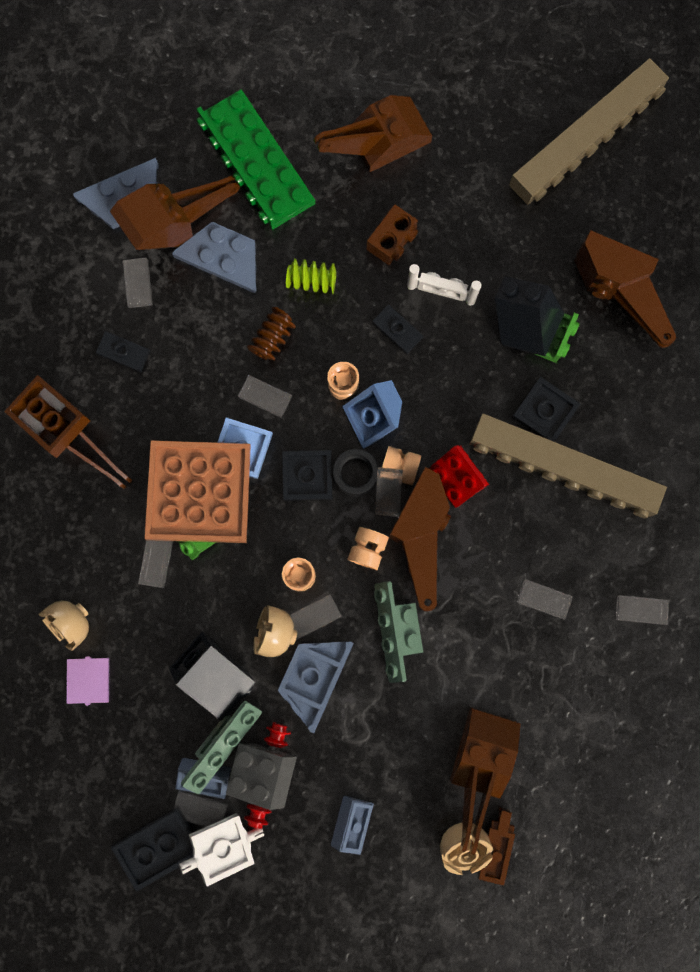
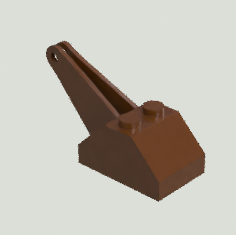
M389 95L369 105L352 124L334 130L323 131L316 135L313 141L318 145L319 152L361 155L369 172H372L431 143L432 134L411 97Z
M233 176L173 194L164 184H146L118 200L110 210V213L136 250L179 247L193 237L191 223L225 199L237 193L240 186L235 182Z
M590 230L574 260L586 290L592 292V295L599 299L606 298L609 300L615 298L659 347L666 348L675 341L676 334L650 279V275L654 272L659 259Z
M39 375L33 379L4 411L54 457L57 458L67 448L125 489L126 485L111 472L70 444L79 434L119 475L129 483L132 481L84 434L82 430L90 422L88 417Z
M426 467L389 539L403 545L419 607L423 611H432L437 605L438 530L443 531L451 516L447 514L450 506L439 474ZM426 599L431 601L430 606L424 604Z
M471 707L450 782L464 787L463 827L460 847L462 852H466L469 844L476 791L483 793L470 843L469 853L475 855L490 796L501 798L512 776L518 754L521 723Z

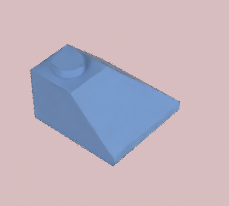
M391 380L373 384L342 406L363 449L398 428L402 400Z

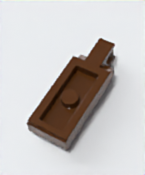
M500 808L497 821L491 820L487 835L493 847L491 852L493 857L491 862L485 868L479 870L478 873L479 880L503 886L515 838V826L510 825L512 812L508 809Z

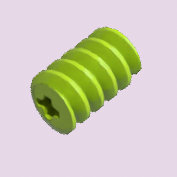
M294 258L292 264L288 265L286 288H290L293 282L294 288L297 290L301 284H303L305 291H308L312 285L314 292H317L320 286H322L323 293H327L331 287L332 294H334L336 282L335 264L332 263L329 270H327L325 262H322L320 268H317L316 261H313L311 266L308 267L306 260H303L301 266H298L297 259Z

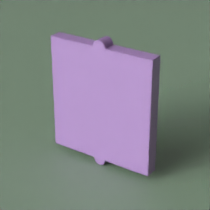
M87 656L85 659H67V704L85 703L88 706L91 703L109 702V658L91 659L90 656Z

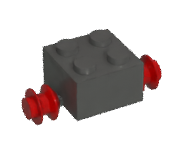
M273 723L272 727H266L270 731V736L265 737L264 741L270 745L269 747L256 743H239L226 792L228 796L250 803L247 805V808L251 810L250 815L244 816V819L248 821L247 825L253 828L261 829L263 825H268L269 822L265 819V815L271 813V810L285 807L297 757L279 751V748L288 746L284 738L285 735L291 734L290 731H287L286 725Z

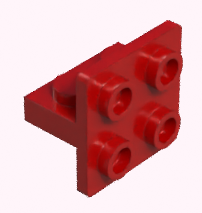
M459 445L454 446L428 468L439 474L445 494L455 508L489 485L483 474Z

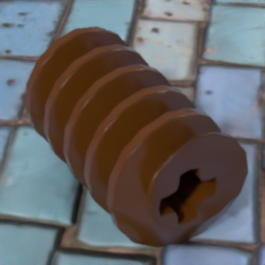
M274 306L272 307L273 313L267 314L268 321L262 322L263 329L256 331L258 337L251 339L253 345L247 346L249 351L265 360L276 359L271 352L280 353L281 350L277 343L284 345L286 343L282 335L291 336L287 327L296 328L292 318L286 312Z

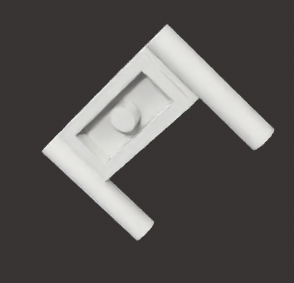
M413 264L409 268L408 289L414 290L418 288V290L448 298L464 300L470 306L475 304L481 288L479 281H473L470 290L467 291L468 285L463 284V281L459 279H444L433 272L421 273V277L418 278L419 266Z

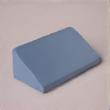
M188 758L181 760L177 773L176 789L192 792L181 785V781L198 760ZM221 766L200 794L225 799L231 768Z
M349 796L343 797L331 842L333 848L339 852L361 855L373 803Z

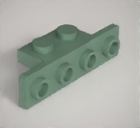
M391 581L377 583L374 585V598L377 602L379 614L378 623L381 627L386 674L390 683L405 682L407 679L403 656L423 653L416 603L395 606Z
M243 701L233 716H225L196 751L195 755L198 757V761L181 781V785L196 794H200L262 714V711L248 701Z

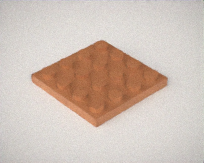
M151 441L145 540L247 543L251 445L240 443Z

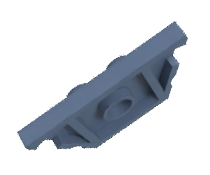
M154 158L73 193L79 203H82L94 215L100 217L108 226L115 229L119 227V224L110 213V210L118 200L144 185L158 184V162Z
M211 222L172 253L176 259L253 293L257 291L256 243L253 239Z
M352 642L298 644L280 684L279 693L312 733L317 728L354 644Z

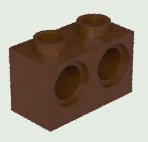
M395 204L367 240V250L388 265L393 260L397 261L405 250L403 247L407 241L411 243L418 233V220ZM402 224L406 226V229L398 230L395 226ZM388 242L391 243L393 247L385 249L381 246V244Z

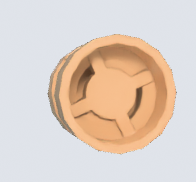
M338 362L330 368L327 378L330 393L339 400H347L356 395L359 389V373L357 368L349 362Z
M388 446L380 476L391 480L397 477L399 482L413 486L422 455L412 452L403 454L401 449Z
M359 527L355 537L357 545L352 546L348 560L361 566L378 570L382 559L379 553L385 550L389 537L379 532ZM367 543L372 545L371 550L365 548Z
M294 558L283 567L282 578L286 586L300 592L311 588L315 582L316 574L309 561L303 558Z

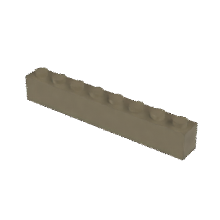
M649 58L513 174L509 186L527 205L533 200L539 201L547 193L546 189L551 185L553 187L558 185L568 170L573 172L581 164L580 160L583 157L587 156L589 158L598 149L597 145L602 141L604 143L608 142L614 136L615 130L618 127L622 129L632 120V115L636 112L638 114L643 112L652 98L658 99L665 92L666 88L664 86L669 77Z
M486 414L481 415L469 444L474 446L473 449L479 453L487 454L489 452L497 455L496 459L504 463H510V461L517 463L519 468L524 471L533 472L534 470L542 473L541 477L553 482L559 480L564 482V486L571 490L578 491L581 489L588 492L587 495L597 500L604 498L611 501L610 505L616 508L624 509L626 507L634 510L633 514L641 518L657 515L667 489L664 485Z

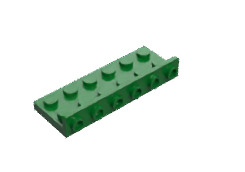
M242 89L203 111L201 106L196 108L199 116L196 118L198 125L203 132L207 130L209 133L208 139L215 150L219 148L223 154L220 157L227 168H232L235 181L240 187L244 186L246 189L245 195L252 206L256 205L259 209L257 213L264 225L268 223L273 230L316 204L314 197Z

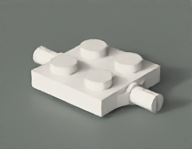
M235 813L189 834L193 847V857L179 863L182 874L198 868L204 884L209 886L253 865L251 842L264 837L263 829L255 828L246 832L239 815Z

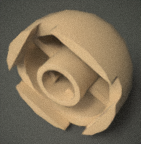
M61 600L54 602L39 613V616L46 617L42 621L59 641L65 639L68 642L65 647L71 651L82 643L89 632V623L86 619L88 612L79 603L75 606L69 601Z
M268 605L264 607L257 624V629H259L258 637H254V654L265 657L280 656L288 649L290 644L294 645L297 630H294L293 620L286 611Z
M463 823L453 825L443 834L440 852L444 867L451 873L463 875L462 870L469 869L471 873H475L485 868L492 860L491 852L493 847L487 833L482 828L475 855L469 853L474 823H472L466 852L460 851Z

